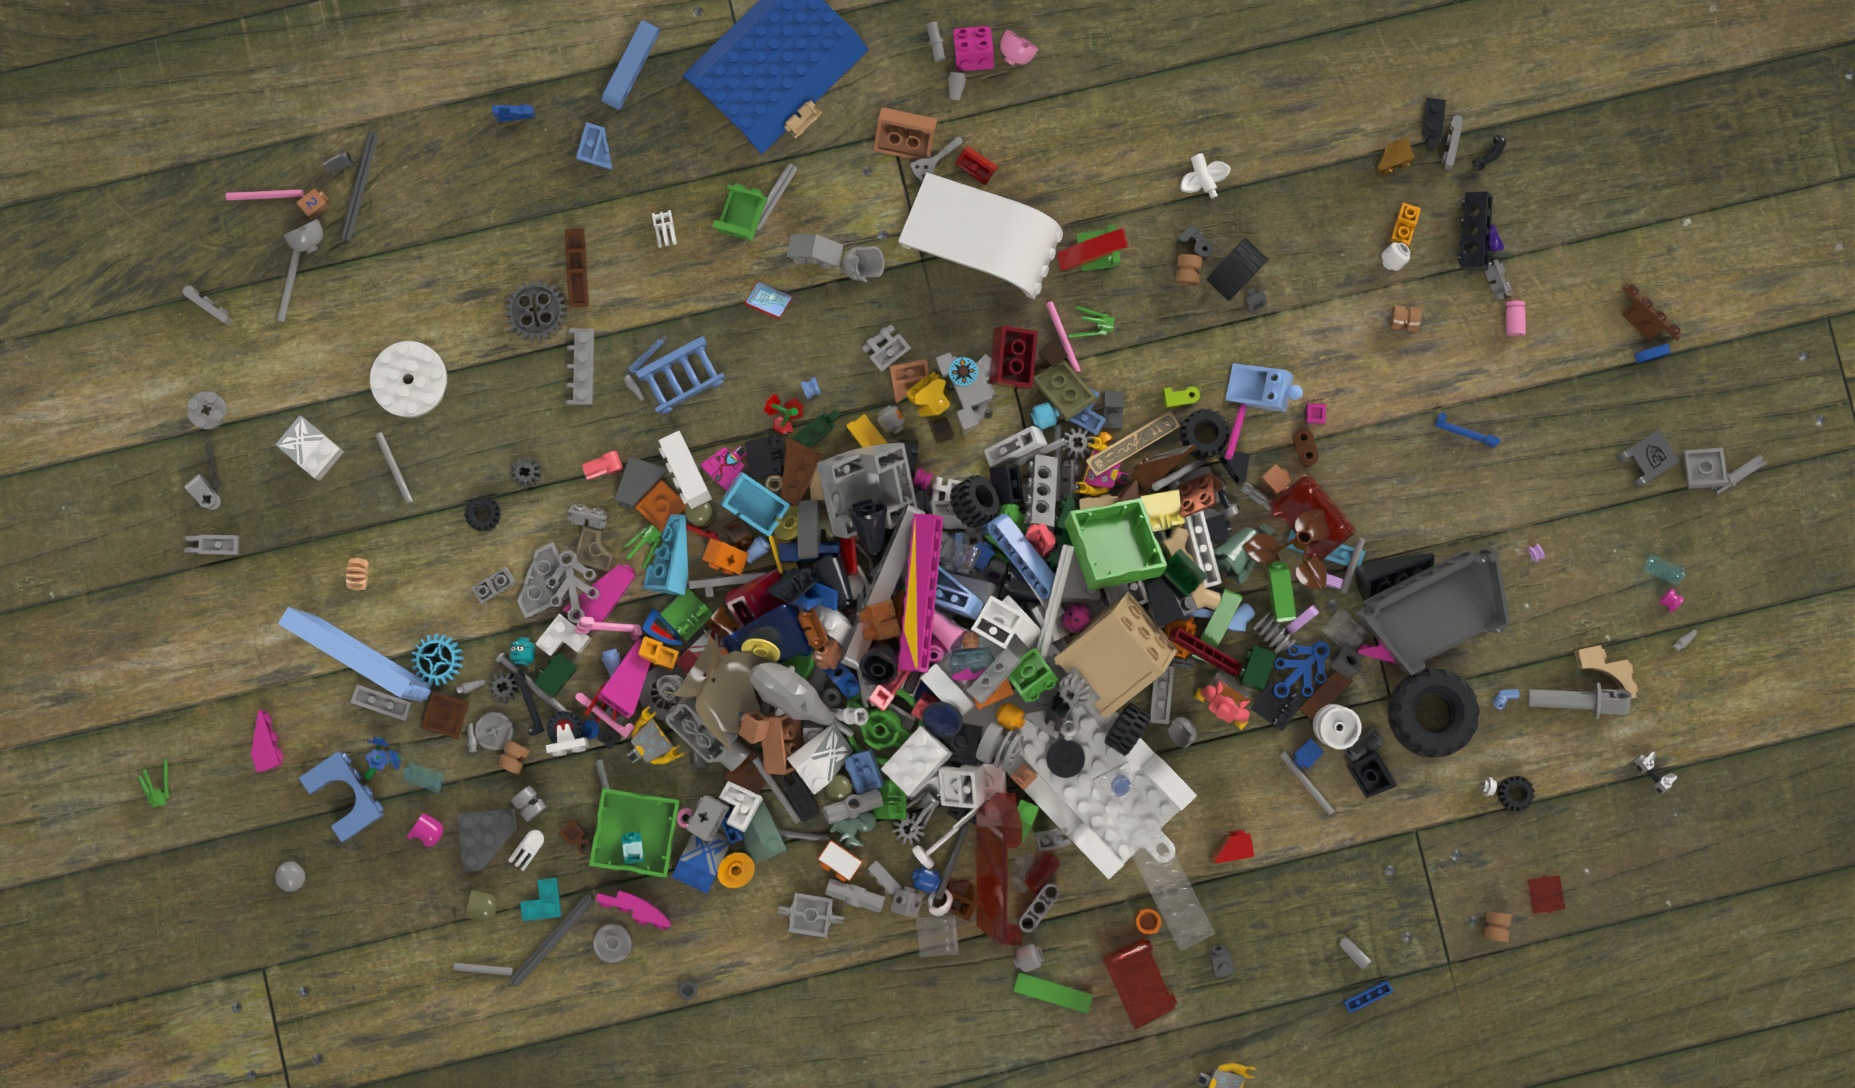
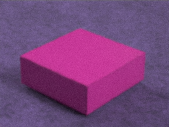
M1307 403L1306 423L1325 424L1326 404Z

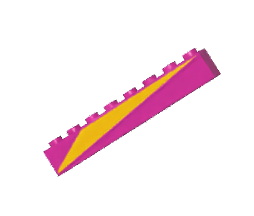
M914 514L911 522L912 536L909 541L910 556L907 561L908 576L905 581L906 596L903 601L904 616L901 621L902 635L900 637V655L898 656L899 670L928 673L943 517L938 515Z

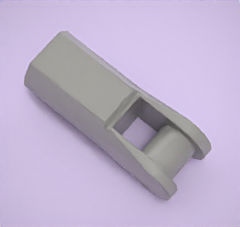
M1344 937L1340 940V947L1361 969H1364L1371 962L1350 939Z

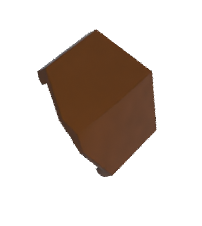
M966 880L949 881L946 889L952 894L953 901L948 912L969 921L979 900L976 885ZM945 893L942 900H939L936 906L940 907L946 903L947 895Z

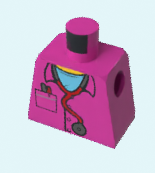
M740 445L732 453L724 447L700 466L727 492L739 472H743L745 469L740 460L747 452Z

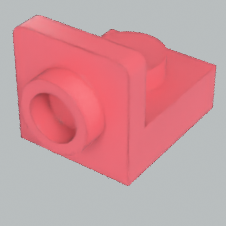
M925 692L911 714L922 721L925 708L932 703L942 701ZM939 706L934 707L927 712V723L930 721L931 717L939 708Z

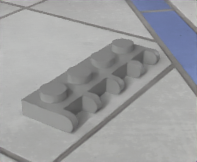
M567 329V333L574 334V345L567 346V350H574V364H567V369H574L573 383H566V388H573V400H566V405H593L594 329Z

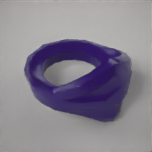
M1492 224L1489 230L1490 251L1497 252L1505 248L1496 231V225Z

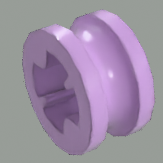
M1538 543L1533 548H1528L1529 554L1535 563L1539 562V559H1545V554Z

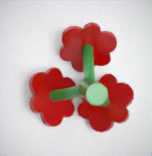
M773 394L770 398L766 399L763 410L769 416H772L773 413H778L779 410L782 411L784 416L773 419V429L782 435L792 433L793 427L790 420L803 417L804 412L802 410L804 405L799 403L798 399L793 398L790 402H785V408L779 406L781 400L778 399L776 394Z

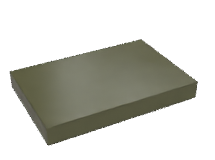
M1065 360L1056 368L1049 366L1034 376L1033 383L1066 421L1097 401L1094 393Z

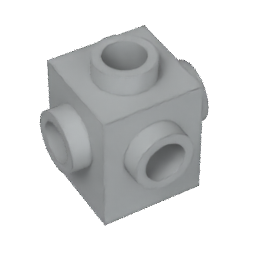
M905 886L904 889L896 888L891 911L917 918L923 895L915 893L916 889Z

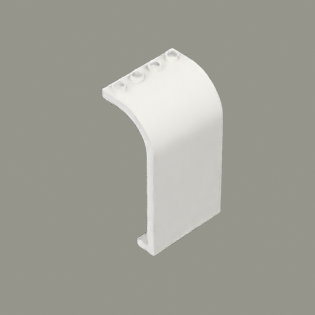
M926 173L898 242L903 248L909 250L913 248L999 277L1020 288L1027 297L1035 299L1036 294L1038 295L1041 291V282L1043 277H1046L1048 274L1049 262L1055 257V248L1057 243L1061 241L1063 232L1055 220L1032 207Z

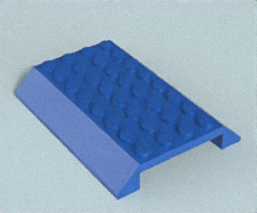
M759 0L682 77L720 110L748 138L749 143L763 155L786 132L784 129L785 122L794 114L799 118L801 115L798 113V110L805 102L811 100L815 104L869 49L857 33L824 0Z

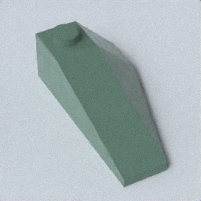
M763 799L745 833L743 832L745 837L743 839L744 849L755 865L788 849Z

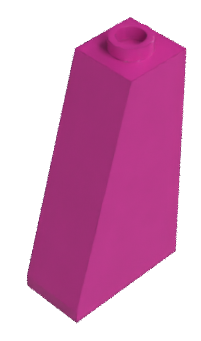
M619 564L591 586L599 590V597L597 599H590L585 592L579 595L580 609L584 611L585 617H593L594 622L604 623L637 576L633 574L635 570L627 564L624 567ZM595 590L591 591L590 596L596 594ZM571 603L563 609L567 613L571 609ZM580 613L575 614L576 619L580 618Z
M640 638L633 644L597 695L599 699L627 719L635 712L650 665V661L638 655L643 641Z

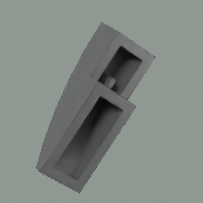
M818 500L799 501V559L818 558L821 536V508Z

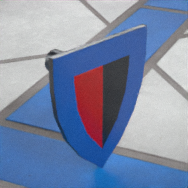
M652 608L641 628L646 633L644 636L662 642L663 645L682 646L683 644L677 631L657 610Z

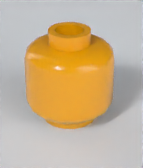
M1011 702L1002 704L996 712L997 723L1004 726L1008 731L1020 730L1026 722L1024 710Z

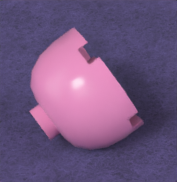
M1006 30L1000 42L1001 53L1005 56L1004 60L1011 65L1015 63L1027 64L1038 51L1036 46L1023 37L1016 36V33L1010 30Z

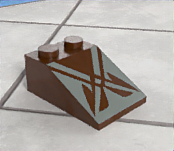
M1193 444L1155 454L1151 458L1147 456L1134 467L1135 472L1131 476L1134 480H1137V483L1145 492H1148L1152 488V484L1163 479L1197 446Z

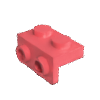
M1045 523L1041 525L1034 524L1027 529L1026 539L1043 560L1048 558L1056 543L1053 533L1049 532Z

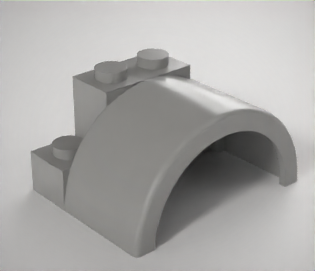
M950 352L936 357L935 367L938 374L941 373L942 378L949 376V367L957 359L956 356L952 357ZM979 362L975 363L978 368V375L972 384L959 386L952 381L962 406V410L956 413L960 420L962 437L968 435L979 426L984 418L987 403L993 400L992 395L995 394L992 385L987 384L985 377H988L984 366H980ZM979 406L977 410H972L973 407Z

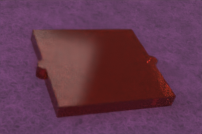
M1543 875L1541 878L1528 879L1533 913H1551L1555 910L1565 909L1560 875L1549 877Z

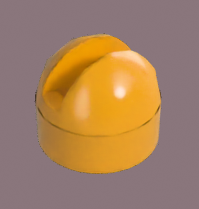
M1100 432L1097 435L1105 445H1109L1113 440V437L1107 432Z

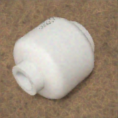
M1392 243L1382 253L1384 267L1388 270H1400L1410 260L1409 248L1403 243Z

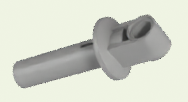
M1596 683L1593 692L1529 689L1528 707L1590 709L1592 712L1594 711V717L1598 720L1600 713L1628 714L1630 712L1632 695L1624 689H1601L1600 683Z

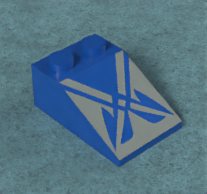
M716 832L712 841H705L692 833L672 878L700 891L709 893L717 876L718 866L725 858L731 845L727 836Z

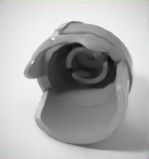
M876 246L853 247L844 255L840 269L853 280L867 282L866 277H880L882 275L884 257L881 250Z

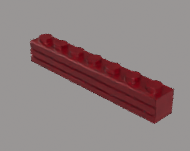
M1179 627L1171 629L1168 640L1231 676L1239 675L1242 663Z

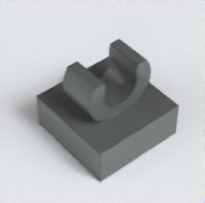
M1254 288L1246 291L1248 294L1246 308L1250 314L1267 306L1266 295L1263 291L1256 293Z

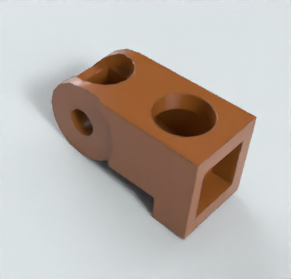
M721 605L706 623V626L727 642L736 643L744 632L738 622H734L724 614L727 609Z

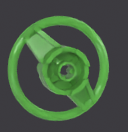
M899 688L896 692L914 709L918 703L914 697L910 696L902 688ZM861 690L849 700L845 709L847 707L855 709L864 708L863 703L859 701L862 698ZM870 707L864 708L868 713V720L864 725H859V727H861L864 741L871 747L876 749L889 746L900 748L914 733L902 726V719L892 710L886 708L882 711L878 707L874 710ZM917 718L918 728L920 726L924 727L923 722ZM843 721V724L851 729V724H846ZM880 725L883 726L885 730L880 731V730H879V729H880L879 726H880ZM845 735L848 743L856 753L865 750L858 744L853 735L852 737ZM874 755L877 764L885 765L891 758Z

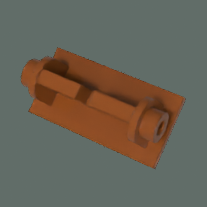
M812 608L807 613L805 611L798 613L797 619L800 621L802 628L806 629L804 633L809 646L818 651L829 640L815 609Z

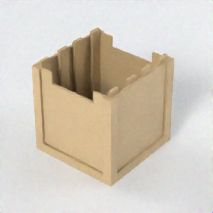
M1127 591L1095 616L1081 632L1074 633L1070 637V642L1054 660L1056 661L1055 664L1061 665L1066 672L1074 667L1084 679L1086 678V682L1091 685L1092 689L1100 697L1094 705L1100 711L1099 715H1103L1106 719L1161 676L1177 653L1178 648L1172 641L1168 640L1169 637L1160 627H1156L1151 616L1133 595Z

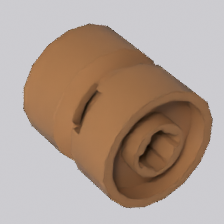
M1190 254L1178 255L1177 267L1180 270L1176 272L1175 282L1187 286L1200 285L1201 273L1198 270L1202 268L1203 258Z
M1393 305L1390 329L1402 330L1405 328L1406 331L1418 332L1421 323V308L1409 307L1406 309L1402 305Z
M507 740L503 749L505 753L500 755L496 765L519 775L523 767L522 760L527 759L531 750L511 740Z
M1487 911L1486 922L1489 926L1484 927L1483 938L1509 942L1510 931L1506 928L1511 924L1512 915Z

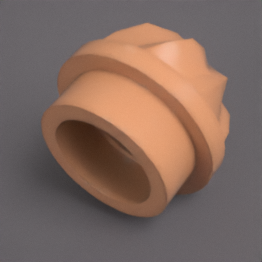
M969 631L964 634L961 644H963L964 650H977L981 640L978 634Z

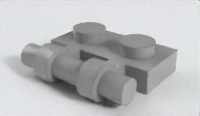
M891 324L886 328L883 327L878 335L873 339H868L866 344L861 347L865 353L871 349L875 352L869 358L881 373L911 350V347L900 334L894 338L890 335L895 331ZM886 339L888 343L879 348L877 344Z

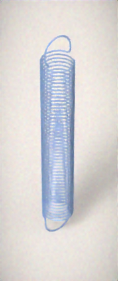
M658 340L660 344L655 341L659 346L653 343L656 347L651 345L653 348L651 350L648 349L650 353L646 350L649 355L644 352L646 356L642 354V360L638 358L641 362L636 360L639 364L634 362L635 364L631 365L633 370L629 367L632 374L664 344V340Z

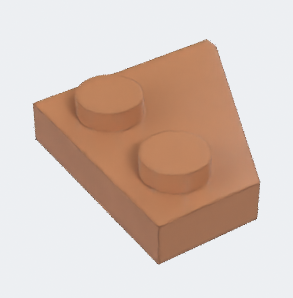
M926 359L889 366L895 403L900 402L910 388L929 375Z

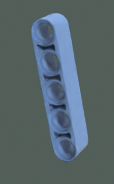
M644 20L640 22L603 93L601 102L618 110L622 107L659 36L660 28Z
M1000 514L988 523L987 530L1040 598L1048 599L1051 594L1055 574L1012 519L1006 514Z

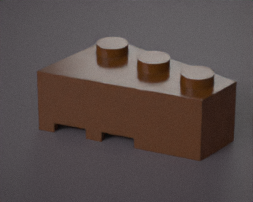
M787 438L781 499L799 506V501L804 500L818 469L817 463L821 462L824 454Z

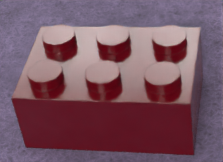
M1003 325L994 328L989 384L1020 390L1033 388L1038 331Z

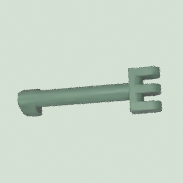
M1262 523L1258 527L1261 533L1269 534L1270 536L1275 531L1266 523ZM1249 558L1242 573L1236 579L1237 585H1242L1246 581L1256 561Z

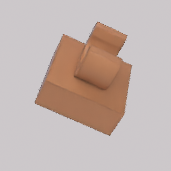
M1023 763L1010 777L1025 790L1038 776Z

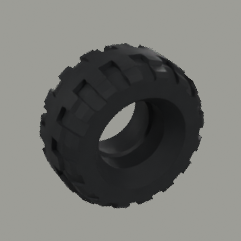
M1437 668L1424 669L1420 674L1408 675L1395 687L1388 703L1389 726L1397 741L1410 752L1430 758L1448 756L1466 746L1477 730L1480 715L1477 697L1462 677L1454 674V672ZM1427 695H1436L1446 702L1449 708V720L1444 728L1438 731H1427L1418 724L1415 708L1421 698Z

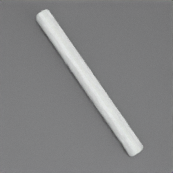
M1066 544L1062 547L1037 645V650L1043 659L1046 658L1074 551L1073 546Z

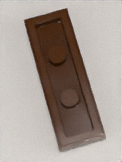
M1335 671L1299 709L1313 722L1316 713L1322 707L1331 704L1353 680L1351 678L1347 679Z

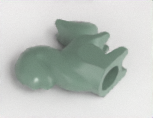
M866 811L860 813L856 818H846L833 823L830 832L838 831L841 834L838 840L841 842L846 839L844 847L847 849L863 846V843L855 837V834L858 830L862 832L872 831L876 824V818L872 812Z

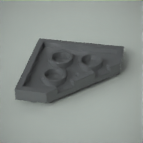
M516 808L458 814L463 872L485 869L509 837L517 830L518 817Z

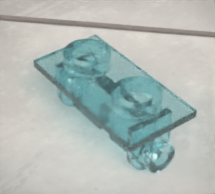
M1649 554L1642 571L1677 586L1686 576L1684 567Z
M409 762L408 767L403 772L404 781L439 794L445 779V775Z

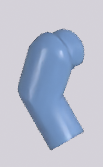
M1519 690L1499 691L1494 698V706L1499 710L1504 709L1508 699H1519Z

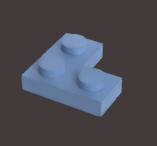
M1089 388L1098 399L1100 394L1095 390ZM1094 402L1068 421L1097 436L1105 424L1106 418L1091 411L1095 404Z

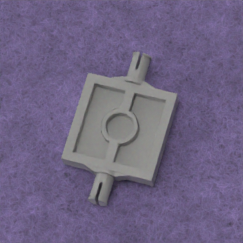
M795 893L793 904L790 908L778 907V914L789 916L788 932L827 938L830 924L838 923L843 925L841 920H844V916L833 915V899Z

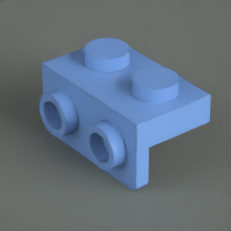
M872 749L853 753L845 759V768L850 774L852 787L856 790L857 795L885 785Z

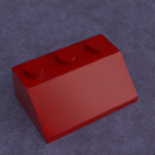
M1245 830L1229 831V835L1223 837L1210 856L1209 861L1217 864L1255 857L1251 834L1245 833Z

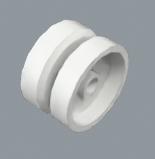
M1329 704L1322 707L1316 713L1313 719V731L1321 743L1335 749H1346L1359 739L1361 722L1359 716L1353 710L1338 704Z

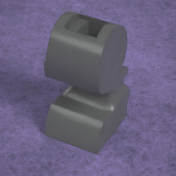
M1192 225L1176 241L1180 244H1186L1189 239L1194 240L1192 253L1202 257L1203 260L1207 259L1213 252L1212 244L1208 241H1203L1204 235L1201 234L1198 227Z

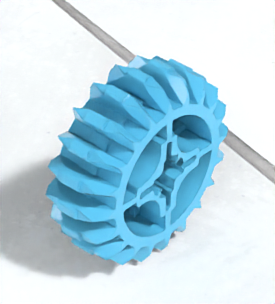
M435 633L434 640L431 635H427L428 642L420 639L422 646L416 644L415 648L418 649V652L412 651L411 653L416 656V659H411V662L417 663V665L412 667V670L419 669L416 676L420 677L423 675L421 678L422 682L428 679V684L432 685L435 680V684L440 686L442 679L444 684H448L447 677L453 681L455 678L452 673L460 674L456 667H463L462 664L458 663V660L462 661L464 657L457 656V654L462 653V649L455 650L459 644L455 642L451 645L453 638L449 637L446 641V635L444 634L439 639V635ZM438 644V647L432 654L425 653L430 646ZM444 645L450 650L452 660L445 658ZM439 654V658L446 662H437L435 665V661L429 659V657H438ZM423 659L430 662V674L423 666ZM441 666H450L445 673L436 675Z

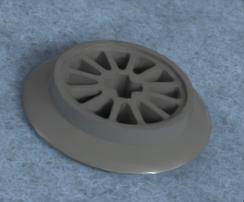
M658 666L646 675L639 696L640 702L644 709L650 706L648 709L649 714L652 715L656 712V715L653 717L655 719L666 721L669 710L664 709L666 700L660 694L651 696V690L658 691L652 685L654 682L657 683V679L665 675H679L684 680L687 674L677 666H674L672 671ZM661 696L656 703L653 702V697ZM663 699V706L659 708L657 704Z

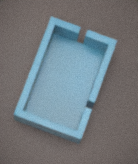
M739 472L719 502V505L736 514L737 517L770 537L779 523L773 520V518L782 519L790 507L789 503L742 472Z

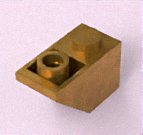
M1407 137L1388 144L1376 168V175L1382 173L1384 176L1392 173L1393 169L1397 167L1404 169L1411 165L1415 157Z

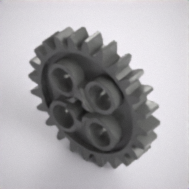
M531 280L530 285L523 282L524 288L521 289L517 285L518 292L511 291L514 297L507 298L511 303L510 305H505V308L510 310L505 313V316L511 317L507 320V323L513 324L511 326L512 331L518 329L516 332L517 336L523 333L524 340L528 336H530L532 342L535 337L541 342L542 336H545L548 340L549 333L554 336L556 335L555 328L561 330L559 323L565 324L562 317L567 316V313L562 310L566 309L567 306L561 304L565 301V298H558L562 293L560 291L555 292L556 287L554 285L549 288L548 282L542 285L541 280H538L537 284ZM533 294L536 295V306L539 309L537 311L539 327H536V315L532 312L535 310ZM548 296L549 301L546 304H540L541 297ZM523 299H530L528 306H521ZM544 315H551V320L548 323L542 322ZM531 317L532 323L525 326L523 324L524 319Z

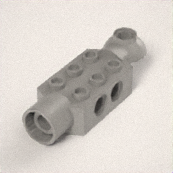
M665 675L659 678L656 686L658 693L666 701L675 704L668 711L666 723L707 763L721 762L728 770L734 771L750 754L737 740L738 734L724 732L732 750L726 748L710 732L695 709L696 696L687 698L663 692L675 693L684 681L679 675Z

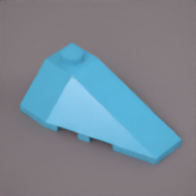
M670 515L661 535L663 541L660 547L655 549L654 554L656 557L652 565L649 564L646 570L643 589L672 595H685L688 581L686 516Z

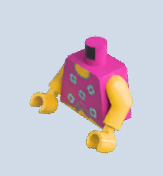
M1091 436L1095 442L1094 444H1087L1088 447L1095 448L1092 450L1090 458L1108 448L1098 437ZM1121 463L1116 464L1098 476L1087 465L1083 481L1076 482V484L1080 485V490H1075V493H1084L1091 496L1106 494L1109 490L1113 489L1115 482L1126 485L1129 474L1118 471Z

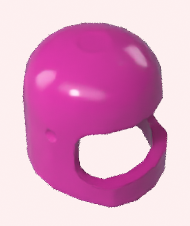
M423 813L406 837L410 840L413 837H417L423 841L424 846L432 847L442 837L443 826L439 821Z

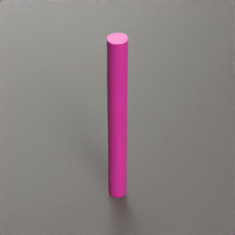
M1240 404L1225 455L1227 460L1233 459L1247 409L1246 404Z

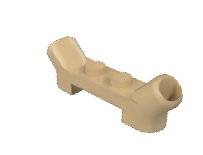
M1174 527L1172 528L1170 538L1161 541V547L1167 560L1171 559L1174 553L1181 549L1194 562L1192 556L1187 554L1185 550V544L1189 535L1186 529ZM1203 583L1191 594L1198 609L1207 607L1214 610L1218 607L1221 600L1220 593L1206 589Z

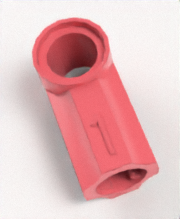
M617 451L606 453L599 459L582 464L587 480L623 470Z

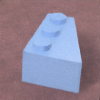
M939 566L935 607L977 620L984 603Z

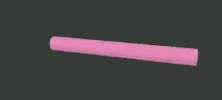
M303 190L226 193V200L303 197Z
M1053 301L1046 303L1047 309L1062 346L1068 354L1071 368L1075 373H1079L1081 369Z

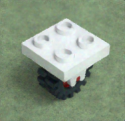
M561 711L550 717V721L547 722L548 727L546 731L548 732V737L555 744L546 745L547 753L558 757L567 755L566 751L572 750L574 753L586 751L585 747L590 746L589 739L581 738L583 724L576 714Z

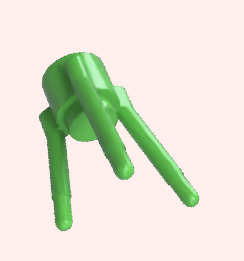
M1076 306L1077 310L1097 316L1098 318L1082 316V320L1096 322L1097 329L1100 330L1068 334V338L1106 335L1107 332L1113 331L1114 317Z
M651 524L648 528L645 527L624 545V548H627L640 537L643 538L626 559L629 560L646 541L649 544L654 542L642 566V569H645L661 541L659 537L662 533Z
M164 759L163 767L164 793H162L161 789L154 791L145 769L143 774L147 786L141 776L138 777L152 808L167 804L166 799L170 798L168 793L167 759Z

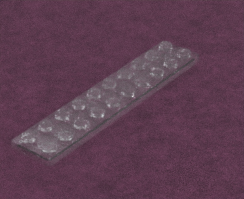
M1126 761L1093 778L1092 780L1180 951L1214 935L1215 932L1129 763Z

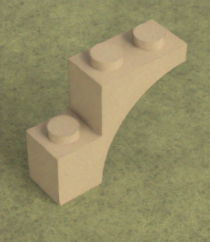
M1601 645L1574 651L1578 669L1600 671L1615 681L1620 689L1629 691L1632 695L1631 698L1636 697L1638 689L1636 683L1632 680L1633 667L1628 662V659L1605 664L1606 652L1602 649Z

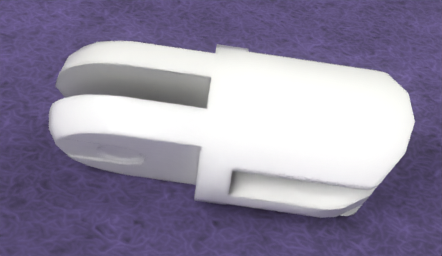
M532 830L528 832L508 859L512 863L523 848V852L514 864V866L518 867L527 854L530 853L520 869L523 872L544 843V836L541 831Z

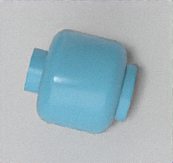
M1045 402L1034 406L1030 416L1035 427L1038 426L1040 429H1045L1056 425V417H1059V412L1054 406L1052 407L1051 403Z

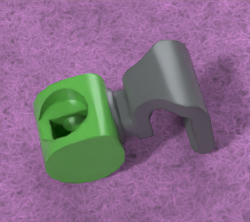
M997 549L984 576L999 584L1007 569L1006 565L1010 560L1001 549ZM996 572L999 578H993L989 573Z

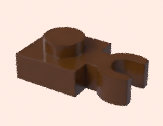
M574 819L558 832L571 847L577 844V849L581 854H585V851L582 849L583 844L586 843L589 847L593 846L591 841L583 839L586 832Z

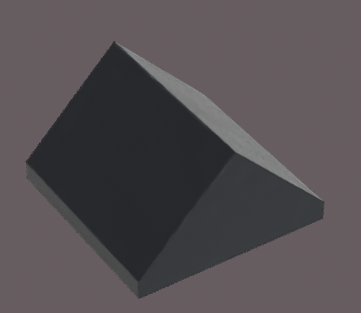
M1223 449L1216 457L1239 487L1246 481L1250 454L1235 451L1233 459L1227 460L1225 458L1227 450Z
M1373 750L1359 757L1358 761L1354 760L1347 765L1365 798L1372 797L1397 786L1381 757Z

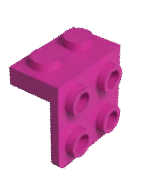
M981 26L953 30L956 71L994 69V53L990 27Z

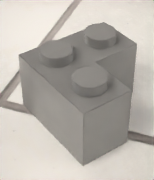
M817 234L791 235L786 257L794 259L793 262L803 265L805 262L815 265L820 264V268L830 270L831 267H839L843 245Z

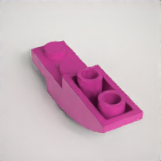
M619 890L617 897L602 893L597 894L596 902H600L602 907L611 908L613 905L619 907V911L630 913V910H633L632 918L636 919L635 923L647 925V922L653 923L655 928L666 930V927H671L672 922L657 907L632 893Z

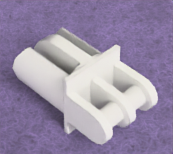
M668 210L667 213L662 211L656 215L652 213L658 248L662 247L659 230L663 231L666 246H670L667 229H670L673 245H677L671 210ZM670 218V222L665 223L664 219ZM660 219H661V220H662V223L657 224V223H656V220H660Z

